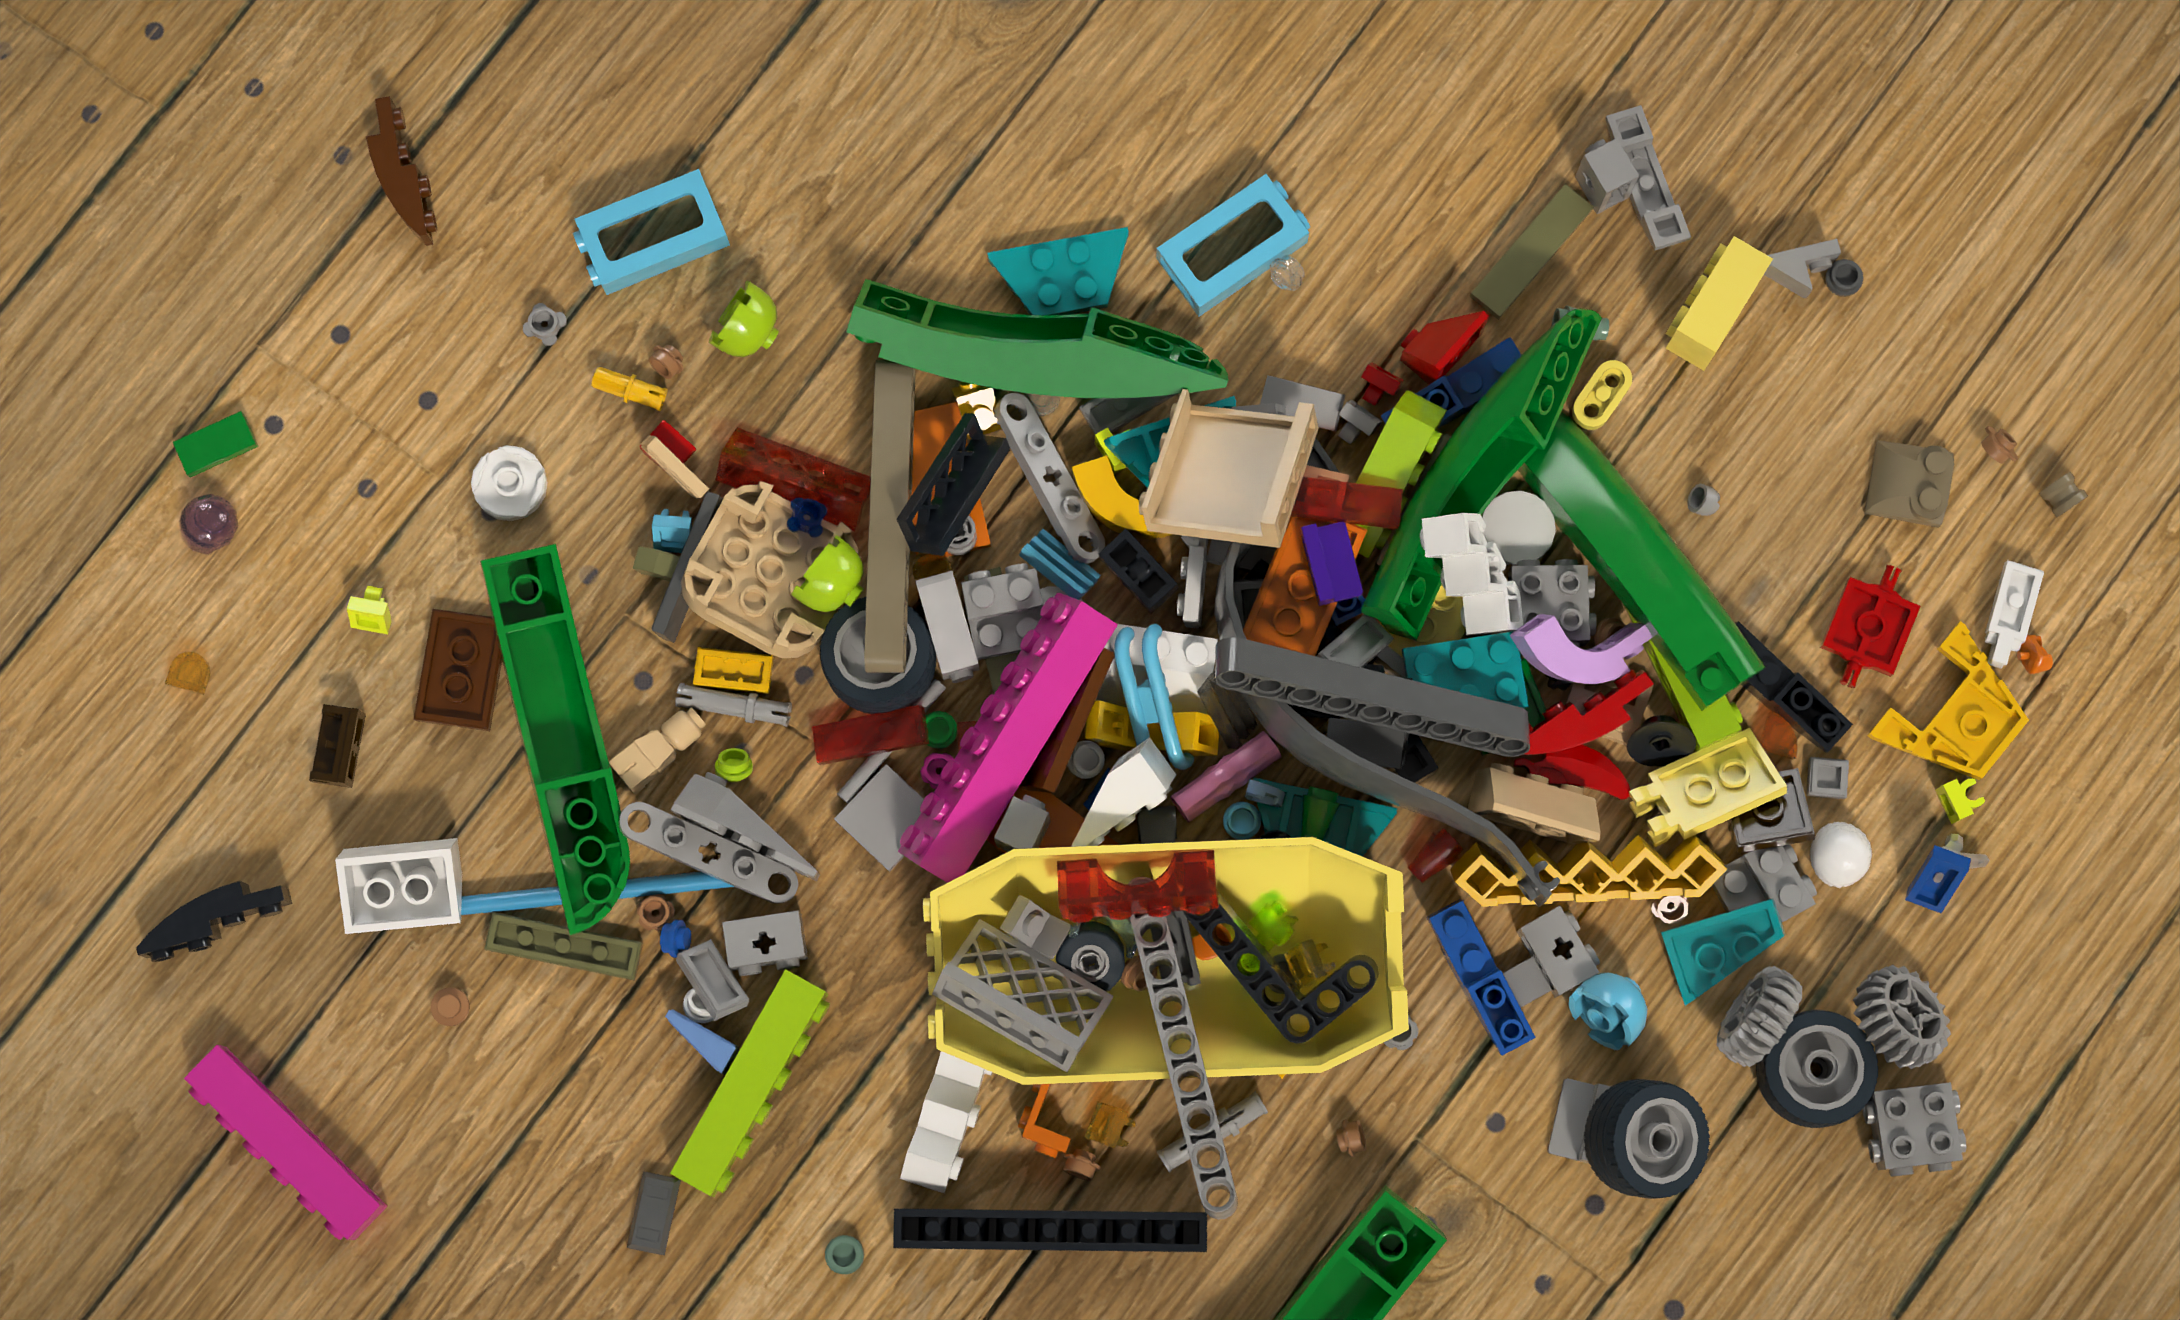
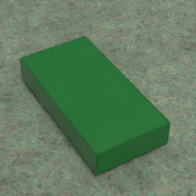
M242 411L173 441L184 470L190 478L259 447Z

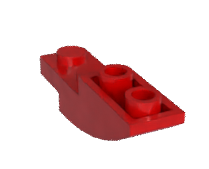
M1630 669L1628 673L1614 681L1617 687L1606 695L1599 691L1583 702L1582 705L1585 709L1580 713L1570 701L1565 705L1561 701L1555 703L1542 713L1545 718L1534 727L1529 723L1530 749L1524 755L1551 753L1573 748L1615 730L1631 720L1623 706L1654 685V683L1645 671L1639 670L1635 673L1633 669Z

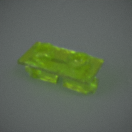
M1276 900L1271 905L1266 903L1260 912L1249 922L1259 932L1256 938L1268 952L1276 944L1278 946L1283 945L1293 935L1295 929L1292 926L1299 920L1296 916L1286 915L1284 917L1283 913L1286 909ZM1246 953L1241 956V965L1246 971L1256 972L1259 970L1260 961L1254 954Z

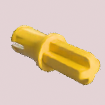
M603 367L596 369L591 384L593 388L624 398L623 402L628 403L630 400L654 408L659 412L663 407L662 403L665 402L668 391L667 388H661L638 380L635 374L629 377Z

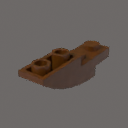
M390 96L377 98L375 103L380 134L366 136L369 154L376 175L393 207L413 234L426 246L434 245L432 232H437V223L434 211L428 210L426 197L432 196L430 181L427 174L422 175L416 164H411L408 143H402L400 130L406 129L403 110L401 107L396 108Z

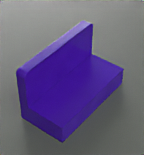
M1341 521L1317 527L1315 523L1301 527L1300 535L1318 605L1322 606L1361 596L1363 589L1346 523Z

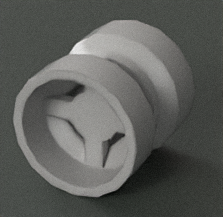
M970 516L967 517L948 547V553L964 555L975 546L977 533L975 523Z

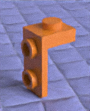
M1033 1084L1031 1091L1038 1093L1033 1108L1025 1106L1018 1128L1024 1129L1022 1138L1036 1143L1035 1151L1056 1158L1058 1152L1067 1153L1071 1138L1036 1125L1051 1084Z

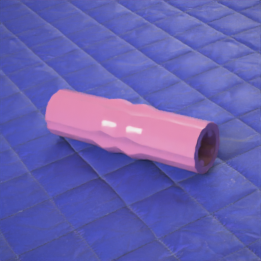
M1262 731L1234 752L1223 756L1217 764L1208 767L1200 776L1171 795L1170 798L1187 822H1191L1220 800L1229 797L1236 789L1243 787L1249 779L1282 757L1280 751L1272 739Z

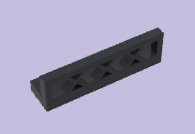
M965 413L896 519L910 550L913 552L939 556L945 554L1010 451L1006 438L983 434L978 420L973 413ZM969 433L971 440L966 446V436ZM952 459V468L950 473L948 474L949 462ZM934 485H935V494H934V498H933L932 501H931L932 489H933V487H934ZM918 512L917 524L914 526L912 520Z

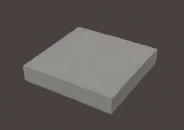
M886 764L834 820L890 872L904 858V855L898 852L901 847L900 839L904 831L910 825L914 826L922 813L920 812V807L924 799Z

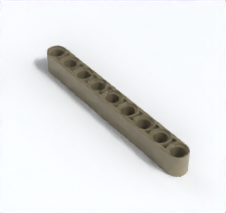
M876 360L864 648L866 673H905L910 548L896 519L912 496L915 369L889 360Z

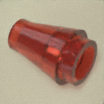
M1442 828L1437 834L1433 831L1407 868L1421 883H1424L1431 876L1459 860L1458 855L1464 849Z

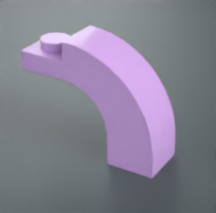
M1539 614L1511 633L1510 637L1524 658L1542 673L1564 681L1597 684L1617 679L1628 673L1630 670L1623 658L1630 659L1639 654L1644 649L1642 644L1650 640L1652 635L1645 624L1629 623L1599 645L1583 650L1575 646L1568 639L1554 615Z

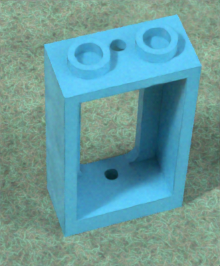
M699 169L575 218L579 231L573 233L581 254L588 251L593 263L586 266L594 287L602 285L606 295L730 246ZM691 195L695 198L703 217V224L701 226L618 260L610 261L607 259L598 238V234L602 229L684 196Z
M1267 174L1156 248V259L1198 317L1308 243V229L1310 225L1300 210L1295 212L1286 201L1289 197L1283 186L1277 180L1272 182ZM1257 203H1268L1282 222L1283 228L1208 280L1199 281L1184 262L1183 254Z

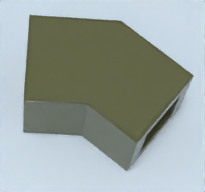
M639 546L633 569L643 575L671 581L680 556Z

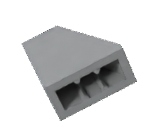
M953 571L916 580L943 680L951 678L952 683H957L973 678V672L980 670Z

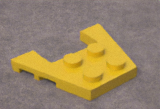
M1960 621L1939 645L1937 650L1966 673V677L1923 731H1920L1890 707L1867 736L1872 740L1980 780L2027 724L2029 719L2003 680H1999L1987 662V656L1979 650L1969 635L1970 631L1966 625Z

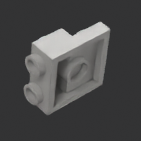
M1026 563L1015 564L1005 568L1006 574L991 577V573L988 570L978 571L968 575L969 581L961 582L977 660L1021 652L1020 644L1028 631L1035 629L1042 617L1040 612L1043 603L1036 568L1028 570Z
M1790 844L1748 852L1725 865L1727 870L1712 884V888L1726 912L1774 898L1781 922L1815 905L1816 903L1812 897L1817 895L1816 888L1807 875L1800 877L1793 863L1798 861V858Z

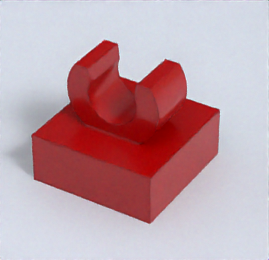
M1371 362L1367 365L1361 378L1371 383L1362 399L1375 406L1379 403L1385 391L1393 396L1397 394L1404 380Z

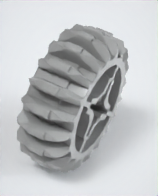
M1891 965L1872 972L1856 988L1858 995L1853 1001L1858 1007L1854 1011V1015L1861 1020L1858 1028L1865 1031L1867 1034L1866 1041L1873 1043L1876 1054H1884L1887 1063L1895 1061L1899 1068L1908 1066L1910 1069L1932 1062L1948 1046L1947 1038L1951 1035V1032L1946 1027L1950 1019L1943 1013L1946 1006L1939 1003L1937 999L1938 993L1931 991L1929 981L1922 982L1917 971L1909 973L1905 966L1897 968Z
M1776 966L1764 968L1755 975L1754 979L1749 980L1747 986L1733 1000L1732 1006L1726 1012L1725 1019L1721 1022V1029L1717 1033L1716 1046L1725 1054V1057L1734 1063H1739L1743 1067H1750L1762 1061L1764 1055L1769 1054L1773 1046L1778 1044L1781 1036L1786 1033L1787 1027L1793 1021L1794 1014L1799 1010V1003L1802 1000V986L1800 982L1793 978V975L1784 969L1780 970Z

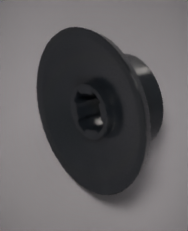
M1657 715L1646 719L1641 727L1633 732L1627 743V751L1632 759L1642 765L1663 767L1692 754L1696 747V738L1690 729L1678 723L1674 718L1666 715Z

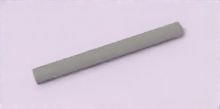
M936 679L931 682L926 692L923 693L918 701L913 703L837 793L840 798L846 803H849L946 689L943 684Z

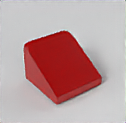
M665 420L661 421L650 434L657 437L683 464L697 450ZM640 445V449L642 450V452H643L650 460H652L656 465H658L661 469H663L656 461H654V460L641 448L642 445Z

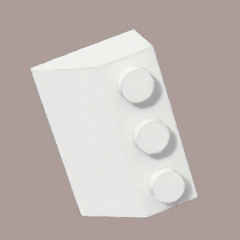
M1118 624L1104 648L1114 652V644L1119 631L1125 627H1130L1134 630L1135 636L1130 642V658L1137 686H1140L1148 679L1142 654V639L1147 628ZM1162 631V635L1157 642V651L1162 673H1164L1166 679L1165 685L1169 691V701L1173 707L1172 712H1200L1207 714L1215 664V646L1218 639ZM1114 656L1095 701L1100 700L1127 707Z
M457 838L343 849L335 859L345 934L461 922L462 870Z

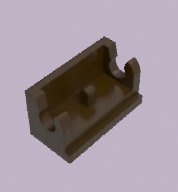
M323 704V716L309 781L352 788L366 714L358 708Z

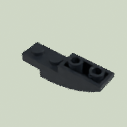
M1739 621L1734 622L1766 666L1762 671L1741 685L1794 730L1824 752H1829L1853 724L1798 672L1793 673Z
M242 881L216 888L186 903L162 920L136 947L137 954L145 958H151V962H160L174 958V951L188 948L189 952H197L211 948V941L222 939L219 928L220 923H222L224 928L233 927L245 923V917L259 913L260 917L263 918L283 912V906L292 904L290 891L280 885L251 893L249 885Z

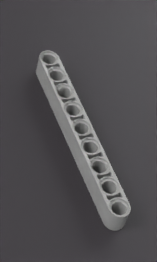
M1137 877L1127 884L1125 900L1200 1200L1205 1212L1210 1217L1217 1220L1226 1219L1236 1211L1238 1197L1159 888L1152 879ZM1141 892H1149L1154 895L1152 901L1144 906L1137 905L1133 901L1135 896ZM1150 928H1158L1163 931L1162 937L1156 942H1147L1142 937ZM1165 964L1172 968L1171 974L1165 979H1156L1152 976L1153 970L1159 965ZM1170 1001L1180 1003L1182 1008L1177 1015L1168 1017L1161 1013V1009L1166 1003ZM1184 1038L1191 1042L1190 1049L1183 1054H1176L1170 1050L1172 1043L1177 1039ZM1187 1076H1195L1201 1080L1200 1086L1192 1092H1186L1180 1088L1181 1081ZM1199 1113L1208 1115L1210 1123L1206 1128L1195 1130L1189 1126L1190 1119L1194 1115ZM1207 1151L1216 1152L1220 1155L1219 1163L1215 1167L1204 1168L1199 1165L1201 1155ZM1222 1189L1230 1194L1229 1201L1224 1206L1215 1207L1208 1203L1210 1194L1215 1190Z

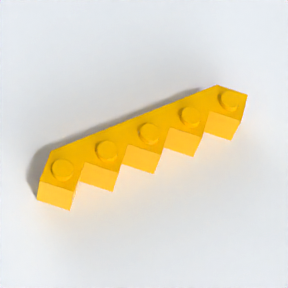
M1639 835L1612 862L1590 842L1577 844L1558 864L1531 840L1520 849L1533 868L1541 861L1548 863L1547 867L1539 872L1541 881L1549 883L1556 877L1560 879V883L1551 891V896L1544 904H1553V901L1575 900V902H1598L1615 898H1629L1630 900L1662 899V896L1684 895V897H1701L1727 870L1720 857L1696 835L1685 839L1666 859ZM1477 842L1450 868L1455 883L1482 907L1498 906V904L1506 903L1536 904L1534 900L1530 902L1521 892L1517 885L1519 880L1506 864L1503 867Z

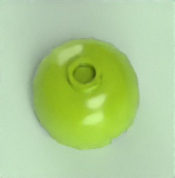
M746 281L745 290L740 287L718 320L723 328L719 334L712 331L708 342L722 352L736 357L753 355L761 346L768 349L779 330L774 328L777 310L771 297L761 288L750 281Z
M835 536L833 544L829 543L803 575L806 578L805 582L801 587L796 585L791 595L802 604L816 611H835L844 603L851 607L864 590V588L858 585L864 574L863 563L859 554L843 539Z

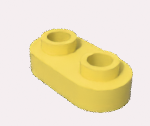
M1617 360L1602 363L1581 391L1572 408L1573 418L1580 427L1587 430H1595L1602 427L1624 398L1632 384L1631 371L1624 363ZM1605 378H1616L1618 386L1609 387L1605 382ZM1588 406L1594 407L1597 410V416L1588 417L1584 412V408Z

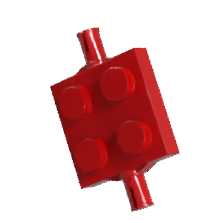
M1886 565L1880 584H1867L1852 577H1849L1846 581L1820 648L1839 655L1848 662L1840 680V683L1844 686L1848 683L1847 687L1855 688L1862 668L1872 669L1889 677L1894 675L1921 607L1918 604L1903 599L1894 591L1899 575L1902 572L1899 568L1893 570L1894 566Z

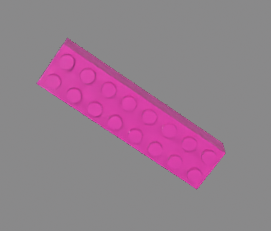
M1057 592L1054 597H1050L1045 602L1040 612L1042 617L1035 629L1028 631L1020 644L1021 652L1016 660L1010 662L1003 670L1000 677L1002 683L995 694H991L984 701L980 710L982 715L974 727H970L965 732L960 742L962 748L955 759L950 760L944 766L940 774L941 782L934 793L931 792L925 797L920 807V812L922 813L914 826L910 825L900 839L901 847L898 850L900 854L947 883L967 872L1118 625L1081 600Z

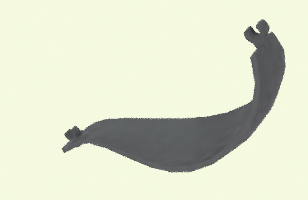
M1231 542L1220 569L1215 599V617L1219 640L1228 637L1247 639L1242 629L1233 596V582L1236 580L1240 562L1252 544ZM1240 692L1243 700L1268 734L1302 764L1343 786L1441 821L1482 841L1503 858L1519 880L1517 885L1521 892L1530 902L1534 900L1538 907L1547 902L1552 894L1551 891L1560 883L1558 877L1549 883L1541 881L1539 872L1544 870L1548 863L1541 861L1533 868L1515 843L1490 821L1449 798L1357 756L1320 733L1287 703Z

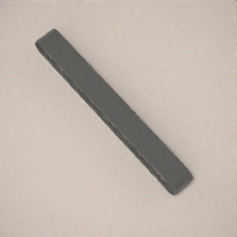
M1238 637L1221 639L1215 646L1216 683L1225 689L1502 756L1516 757L1524 755L1530 749L1528 712L1518 706Z

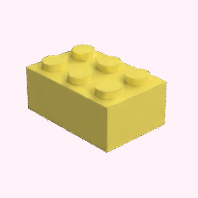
M1735 236L1728 246L1720 243L1703 272L1709 277L1701 274L1685 301V304L1690 306V308L1682 305L1667 330L1666 335L1671 337V340L1666 349L1704 371L1773 258Z

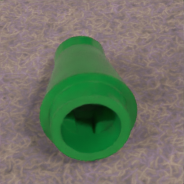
M1309 786L1307 795L1303 794L1302 832L1300 837H1314L1323 841L1340 805L1337 802L1339 793Z

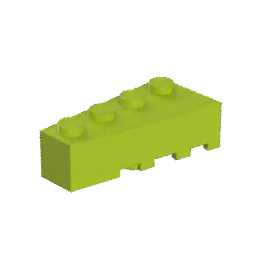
M1409 390L1405 391L1393 408L1339 516L1340 519L1367 529L1358 552L1367 558L1370 557L1375 548L1382 551L1392 532L1386 526L1392 516L1399 518L1408 501V498L1403 496L1408 484L1416 485L1425 468L1424 465L1420 464L1425 452L1432 454L1442 435L1437 429L1447 410Z

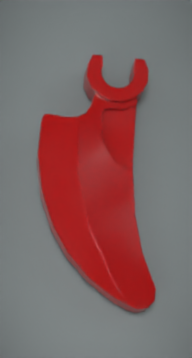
M1585 745L1545 753L1544 760L1532 763L1525 758L1514 760V767H1524L1529 774L1548 778L1549 785L1568 784L1604 792L1619 800H1626L1630 797V786L1619 768L1609 758Z

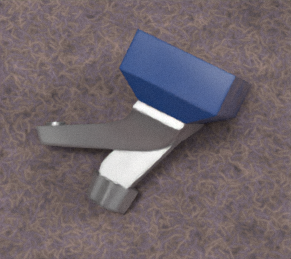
M1959 834L1947 836L1945 847L1941 848L1934 845L1908 887L1905 900L1942 913L1969 869L1985 867L1989 862L1988 857L1985 854L1961 853L1960 851L1963 850V837Z

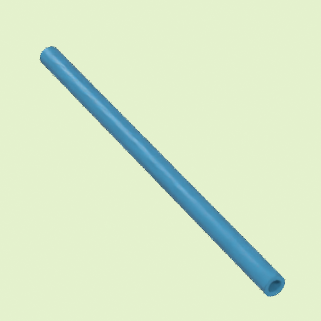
M701 871L627 879L625 888L618 899L734 886ZM557 886L462 896L461 915L562 905Z

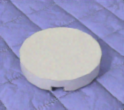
M506 445L493 450L491 453L488 452L480 458L473 470L471 487L475 500L484 512L499 520L514 521L526 518L539 508L546 496L548 482L545 469L534 454L522 447Z
M1525 491L1506 492L1494 498L1482 516L1486 524L1485 531L1482 532L1486 541L1495 542L1507 565H1517V562L1521 560H1539L1552 545L1556 532L1554 516L1546 503L1535 494Z

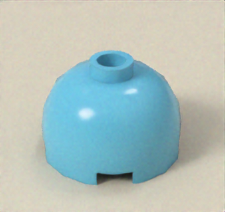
M1600 973L1587 979L1572 993L1568 1004L1574 1020L1576 1021L1580 1016L1592 1029L1588 1035L1601 1045L1614 1050H1620L1623 1045H1628L1629 1047L1640 1035L1646 1024L1648 1009L1639 985L1634 980L1617 974Z

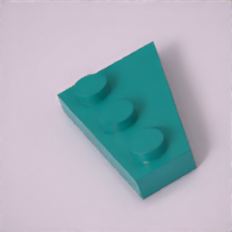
M1774 898L1661 932L1685 1006L1785 936Z

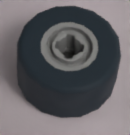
M1096 921L1080 922L1069 930L1056 953V963L1107 992L1117 984L1124 971V945L1118 934L1108 925Z

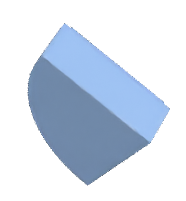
M1249 779L1245 797L1251 801L1279 808L1282 807L1285 793L1273 786Z

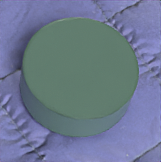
M841 1235L835 1237L829 1242L825 1250L827 1265L838 1274L854 1273L861 1267L864 1261V1248L852 1236Z

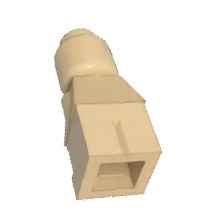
M690 708L687 712L680 710L662 724L661 733L658 730L650 731L647 735L633 740L634 742L610 760L609 764L636 795L646 787V784L659 774L661 775L666 767L675 760L677 753L674 750L683 751L701 736V729L706 724L693 708Z

